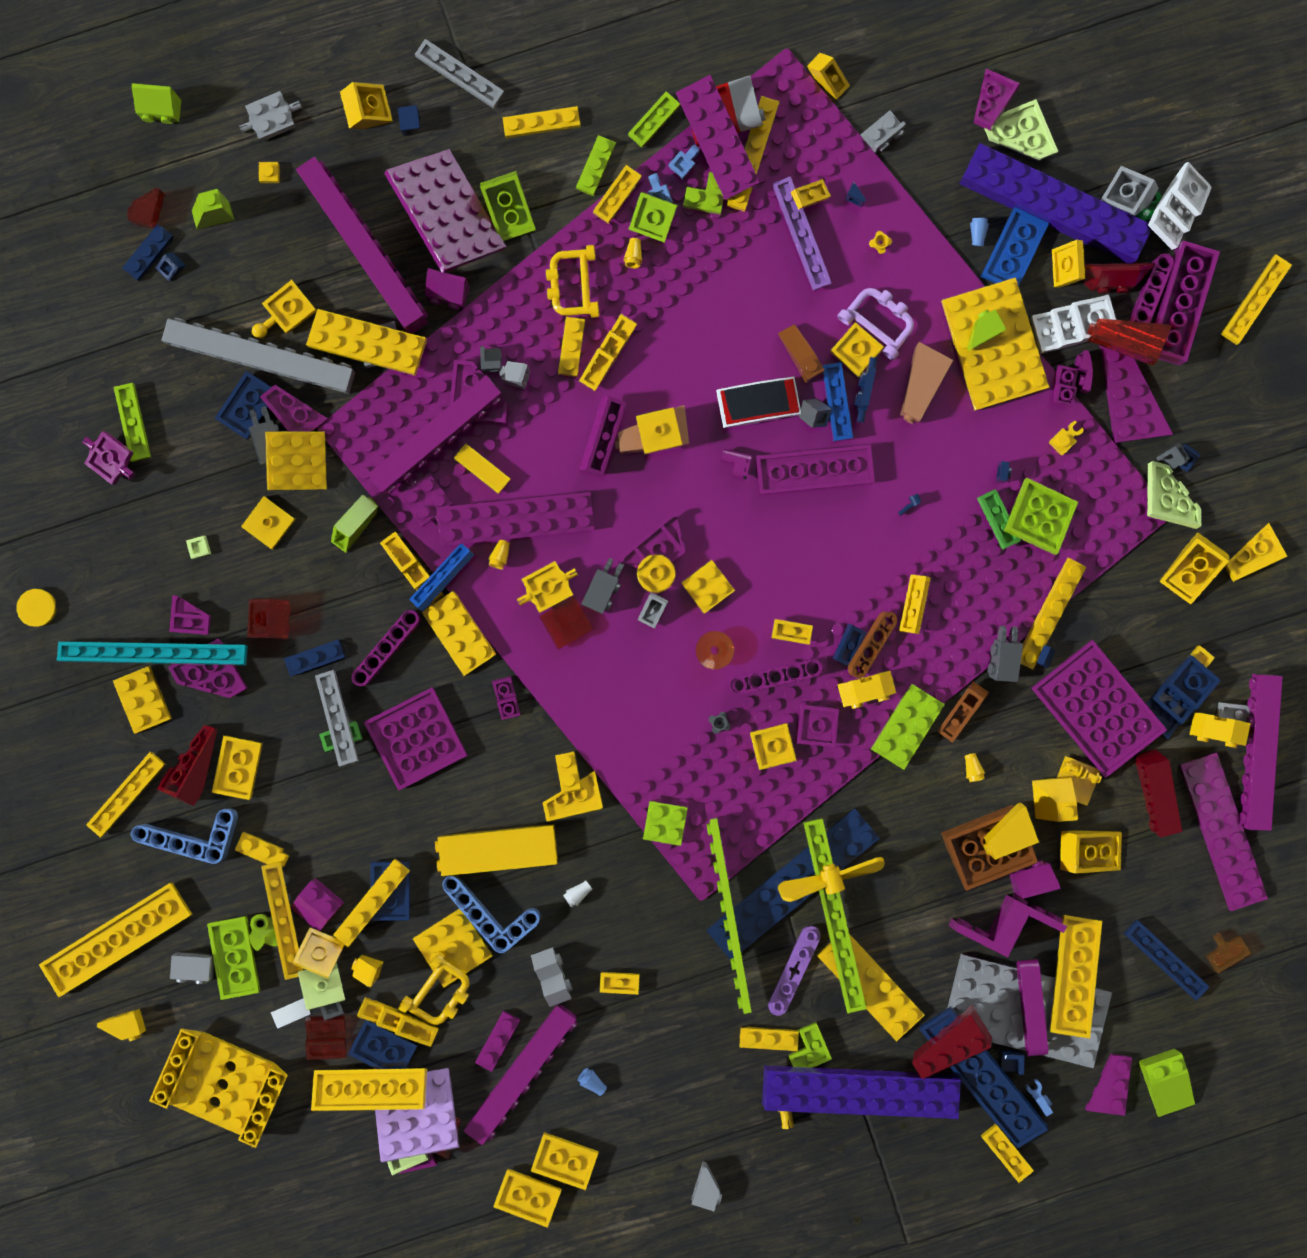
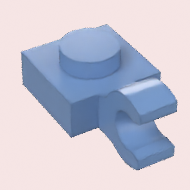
M694 144L686 154L680 151L668 167L683 180L695 166L692 160L699 155L700 149Z
M655 173L648 176L653 190L648 191V194L673 203L667 184L661 186L658 174Z
M1035 1079V1089H1031L1028 1085H1025V1087L1032 1094L1041 1111L1047 1117L1053 1113L1050 1108L1052 1103L1046 1095H1041L1042 1085Z

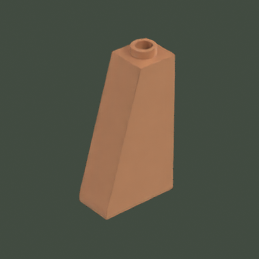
M921 342L914 349L900 414L904 416L903 419L911 424H914V422L917 424L921 420L953 361Z
M685 405L674 408L682 446L679 447L689 446ZM638 424L618 432V438H615L616 450L620 449V454L644 452Z

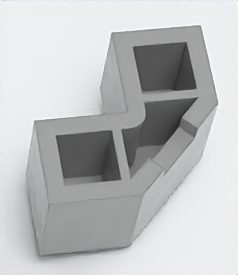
M552 947L531 955L534 971L541 982L543 994L549 1007L570 1000L572 986L569 979L566 980L561 967L563 962L560 954H556Z

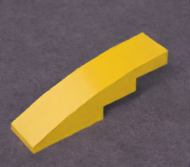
M620 314L579 381L596 391L638 324L625 315Z
M396 532L380 542L399 570L417 591L430 577L421 563ZM440 592L430 605L444 595L443 592Z
M367 997L364 998L357 1014L359 1018L374 1022L379 1027L395 1032V1035L430 1047L439 1030L423 1020Z

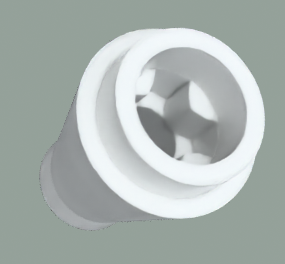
M584 881L566 890L567 893L563 896L571 907L578 906L587 894L592 891V888L587 881Z

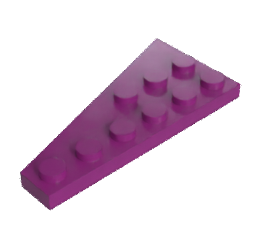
M1120 330L1117 333L1098 338L1114 443L1173 435Z

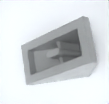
M651 592L638 620L655 629L668 601Z

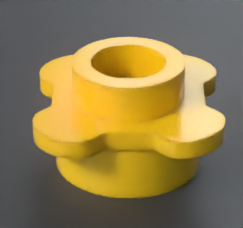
M878 231L875 234V238L870 240L869 246L877 249L879 254H884L887 246L892 244V239L882 231Z

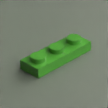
M994 489L978 497L977 500L1002 550L1021 541L1020 538L1004 531L1009 515L997 490Z

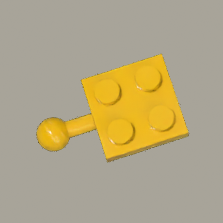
M290 280L262 303L271 314V317L264 323L255 324L252 327V334L256 338H264L267 335V330L276 322L288 334L317 310L297 285Z

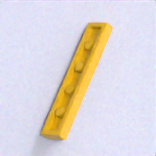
M1277 254L1272 257L1221 333L1222 336L1236 345L1241 342L1292 266L1290 263Z
M149 752L86 825L99 837H103L166 764L153 752Z
M394 859L333 935L349 947L410 870L397 859Z

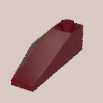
M207 725L202 727L190 742V749L185 754L181 753L178 757L180 761L174 769L170 767L157 790L186 804L195 806L204 789L217 729Z

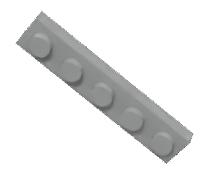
M426 39L415 53L416 58L493 109H495L505 94L502 89Z
M331 670L316 675L315 678L338 766L344 767L357 763L359 759L336 672Z

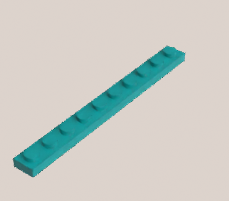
M58 642L57 661L246 665L248 646Z

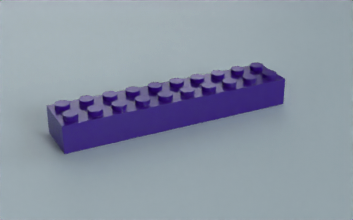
M981 143L976 148L959 183L1011 209L1017 207L1048 222V227L1076 240H1083L1084 244L1126 264H1133L1137 260L1151 231V228L1148 226L1149 223Z
M764 1065L762 1105L765 1111L959 1119L961 1080L955 1074L934 1073L922 1079L918 1072Z

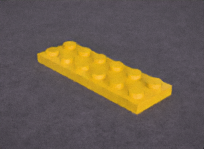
M317 309L306 345L310 348L416 376L427 339Z
M1062 915V923L1067 928L1064 933L1060 931L1050 1032L1090 1039L1102 921Z
M850 935L866 1009L897 1042L924 1014ZM830 942L817 956L839 979Z
M427 1069L314 1070L311 1111L425 1110Z

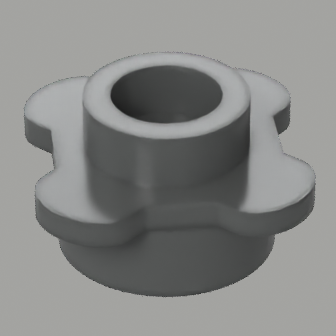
M725 712L709 717L708 720L712 724L713 733L718 734L721 730H729L730 724L727 722V714Z

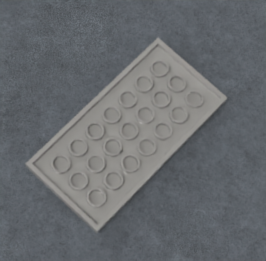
M961 954L947 1008L951 1006L958 1015H962L969 1006L973 1005L991 1034L993 1043L1026 1051L1017 968ZM1041 974L1048 1040V1054L1043 1056L1094 1068L1112 993L1095 988L1090 1039L1051 1033L1050 1023L1055 977Z

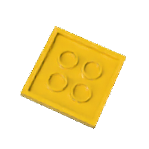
M265 432L267 490L327 489L325 432Z
M457 909L413 938L428 964H430L436 952L439 951L445 955L443 958L445 961L465 974L493 956L475 926L460 909ZM445 969L438 978L443 988L458 979Z

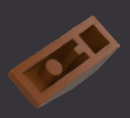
M795 324L778 333L805 383L823 374L824 368Z
M973 681L937 732L953 743L989 692Z

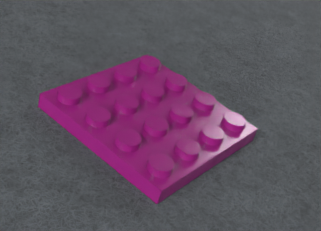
M433 687L364 722L398 791L468 756Z

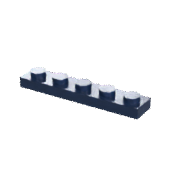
M1135 920L1123 933L1195 1001L1209 988L1201 978L1138 920Z

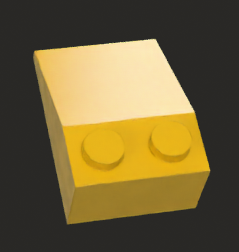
M1197 532L1161 578L1160 582L1189 604H1192L1229 562V555Z
M1061 831L1060 870L1072 873L1121 870L1122 832Z

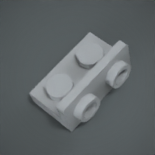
M888 111L860 136L874 153L879 150L882 152L890 145L889 142L893 138L897 140L904 134L903 130L906 124L904 121L900 123L894 114Z

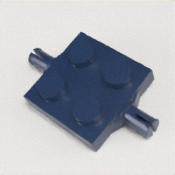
M874 357L869 358L868 368L866 372H862L858 382L861 390L856 394L854 405L857 406L858 417L856 422L865 423L866 412H868L867 408L869 406L878 360Z

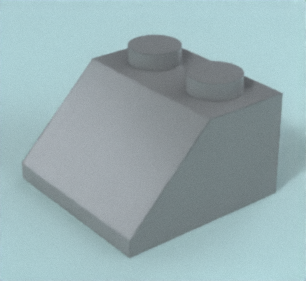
M1121 166L1101 201L1135 216L1149 206L1159 188L1154 179Z

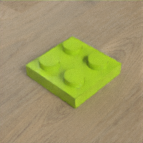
M641 192L629 230L665 243L678 205Z
M649 801L643 839L681 846L688 807Z

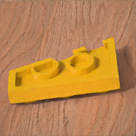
M1268 523L1229 560L1225 568L1232 581L1235 582L1286 558L1287 555Z
M595 771L580 780L582 790L562 794L561 791L543 802L547 822L603 809Z

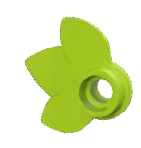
M263 914L255 915L250 922L252 932L249 939L252 947L258 951L264 943L270 946H278L272 917H267ZM258 920L264 922L263 927H257L256 923Z

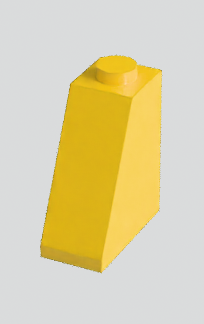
M1022 803L1016 804L984 837L986 844H983L987 855H991L996 860L1039 843L1026 806Z

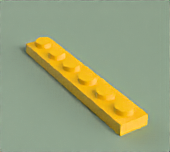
M761 96L758 108L759 110L763 109L766 120L762 121V126L750 130L745 146V151L756 175L780 102ZM753 187L729 198L727 206L745 212Z
M1067 558L1023 642L1020 664L1032 670L1034 669L1043 646L1047 644L1086 566Z
M281 862L263 865L261 869L284 978L287 980L299 977L298 972L303 971V968L293 964L299 947Z

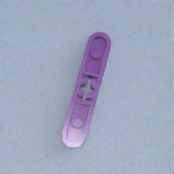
M806 926L801 931L768 1002L769 1010L774 1015L779 1016L787 1011L820 941L821 935L815 926ZM799 961L800 963H798L797 967L799 973H794L792 979L790 980L789 978L791 976V970H789V968H794L797 962Z

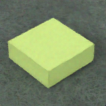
M206 536L186 541L191 559L211 555Z

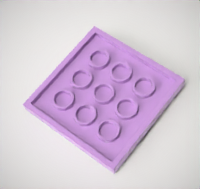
M449 1068L427 1072L425 1110H375L380 1161L382 1163L459 1148Z

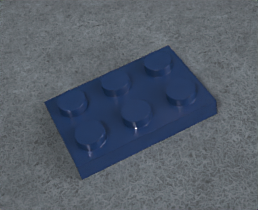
M246 371L214 419L249 440L251 434L248 427L254 426L250 410L256 412L258 423H260L264 417L261 407L266 406L267 411L269 410V407L260 396L272 387Z
M410 861L400 862L410 870ZM371 862V887L392 862ZM410 872L370 921L410 920Z
M365 1020L348 1055L375 1069H406L418 1044L407 1038L395 1035V1032L379 1027L374 1022Z

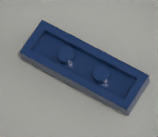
M157 224L122 269L140 281L173 240L174 236Z
M338 639L284 658L289 675L292 677L346 657L341 642Z

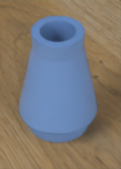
M972 218V223H970L972 246H984V240L989 227L988 219Z
M588 1068L583 1070L578 1077L580 1086L599 1096L607 1088L595 1072Z

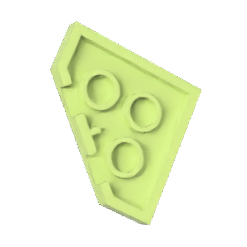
M1036 99L1002 113L991 131L985 129L989 141L1038 161L1055 155L1058 152Z
M1155 461L1148 463L1147 516L1195 529L1201 527L1200 506L1192 502L1188 496V490L1181 481L1177 482L1172 475L1173 470L1170 466Z

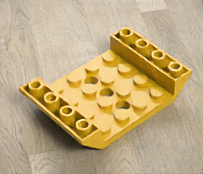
M181 1028L149 1101L166 1109L171 1105L240 1135L238 1141L256 1148L288 1075L277 1064L206 1032ZM228 1061L235 1063L236 1069L234 1071L227 1069L226 1063ZM220 1079L227 1081V1088L223 1089L219 1086L218 1082ZM212 1097H217L220 1100L219 1106L211 1104Z

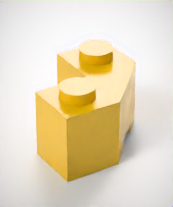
M891 671L838 684L843 707L852 706V709L862 707L863 702L878 699V702L890 699L889 695L896 693Z
M1194 712L1190 735L1197 736L1198 741L1209 743V739L1225 742L1227 747L1237 748V745L1246 746L1251 723Z

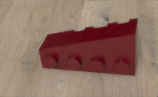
M1156 749L1134 755L1146 802V810L1150 817L1149 826L1151 831L1160 838L1182 832L1169 759Z
M973 1005L969 1006L962 1015L957 1016L947 1027L945 1026L940 1030L939 1034L934 1038L932 1037L914 1052L912 1064L922 1079L991 1048L992 1036Z

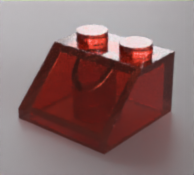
M249 599L247 638L288 639L290 630L289 600Z

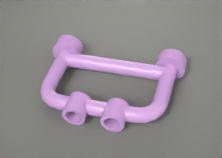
M874 288L864 289L848 309H842L837 317L846 325H850L853 320L857 321L887 345L882 352L888 359L894 361L899 355L897 350L914 329L913 319L906 312L908 307L904 303L899 302L896 305L891 301L893 295L887 290L881 293ZM867 296L875 297L881 305L889 308L895 316L902 318L906 322V328L896 341L892 340L856 311Z

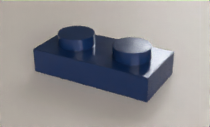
M848 624L832 659L848 666L867 632Z

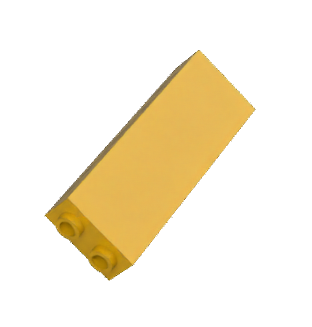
M554 824L442 835L438 837V841H435V850L439 852L440 860H437L438 872L441 871V876L556 865L558 863Z

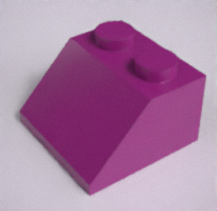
M428 268L425 296L429 302L435 305H440V303L447 304L448 308L454 310L464 309L470 289L466 278Z
M1037 860L1038 863L1010 873L1009 876L1014 894L1024 899L1060 889V885L1049 863Z
M315 878L303 889L290 908L315 930L321 931L342 907L344 902Z

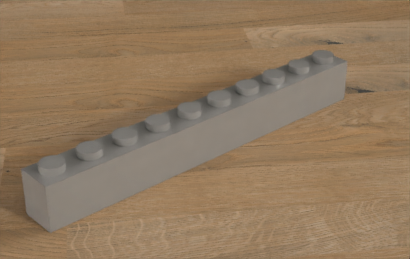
M175 318L174 320L167 319L161 340L167 345L350 394L356 373L351 369V365L341 362L340 365L333 364V361L327 358H321V360L314 359L312 354H296V350L286 347L284 350H281L272 343H266V345L259 344V340L248 338V340L241 339V336L235 333H230L229 335L222 334L223 331L220 329H204V325L198 323L189 325L180 318Z

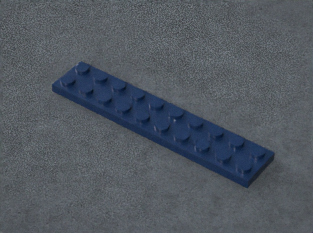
M855 808L826 831L834 866H839L840 871L880 839ZM809 846L733 907L741 952L811 895L809 894L798 900L787 902L781 898L778 891L779 884L784 881L815 876ZM725 914L706 931L730 959L734 958L733 950L729 951L727 939L731 938L729 931L725 932L723 921L727 919Z

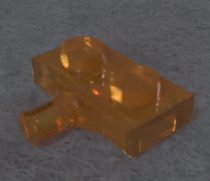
M1217 933L1213 935V938L1217 942L1218 947L1206 955L1214 971L1220 973L1251 953L1240 936L1225 942L1221 934Z

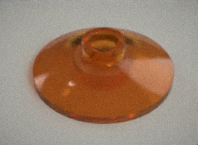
M707 632L700 637L696 644V656L699 662L706 668L714 670L724 668L733 658V642L722 632ZM712 647L718 648L717 654L711 652Z

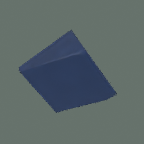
M853 182L845 199L859 207H863L866 199L855 182Z
M174 253L164 254L156 269L168 281H171L185 267V264Z
M1183 443L1182 447L1190 459L1179 467L1188 472L1199 459L1200 453Z

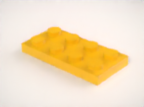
M455 591L450 592L422 612L464 676L497 655Z

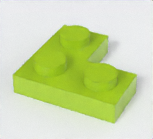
M709 172L706 190L687 187L683 208L721 215L724 197L712 172Z
M816 1022L798 1029L806 1047L788 1055L793 1067L813 1068L832 1060Z

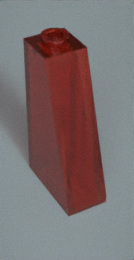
M1098 318L1088 328L1087 334H1089V338L1087 341L1153 366L1159 359L1172 326L1168 324Z

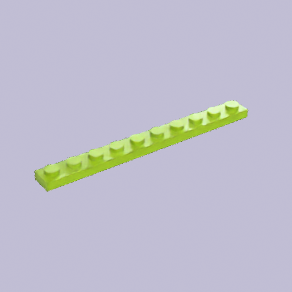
M712 818L710 823L706 825L708 835L713 837V843H710L711 853L716 854L717 862H713L715 874L719 873L720 881H717L718 893H723L724 900H721L720 904L722 912H726L727 919L723 920L725 932L729 931L731 938L727 939L729 951L733 950L734 958H730L732 970L737 972V977L734 978L735 989H740L741 997H737L739 1009H743L744 1014L752 1013L717 818Z
M822 818L803 822L815 876L821 875L820 871L823 870L824 865L833 863ZM825 888L820 889V898L846 1011L851 1013L865 1010V1000L840 892L826 894Z

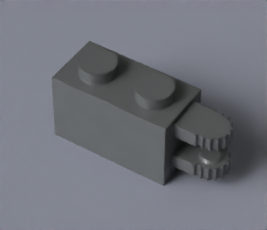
M266 406L261 407L265 423L259 424L256 412L250 410L254 426L248 427L260 464L266 463L265 432H279L278 425L273 424V421L270 420Z
M611 558L608 559L603 571L597 569L582 602V605L601 614L609 611L613 603L610 601L612 594L616 595L621 586L618 583V578L624 564L620 563L617 566L614 576L607 574L613 564V559Z
M1000 626L997 639H994L990 650L992 657L991 663L988 665L989 677L996 681L1018 682L1023 644L1017 641V627H1011L1009 638L1006 640L1007 628Z

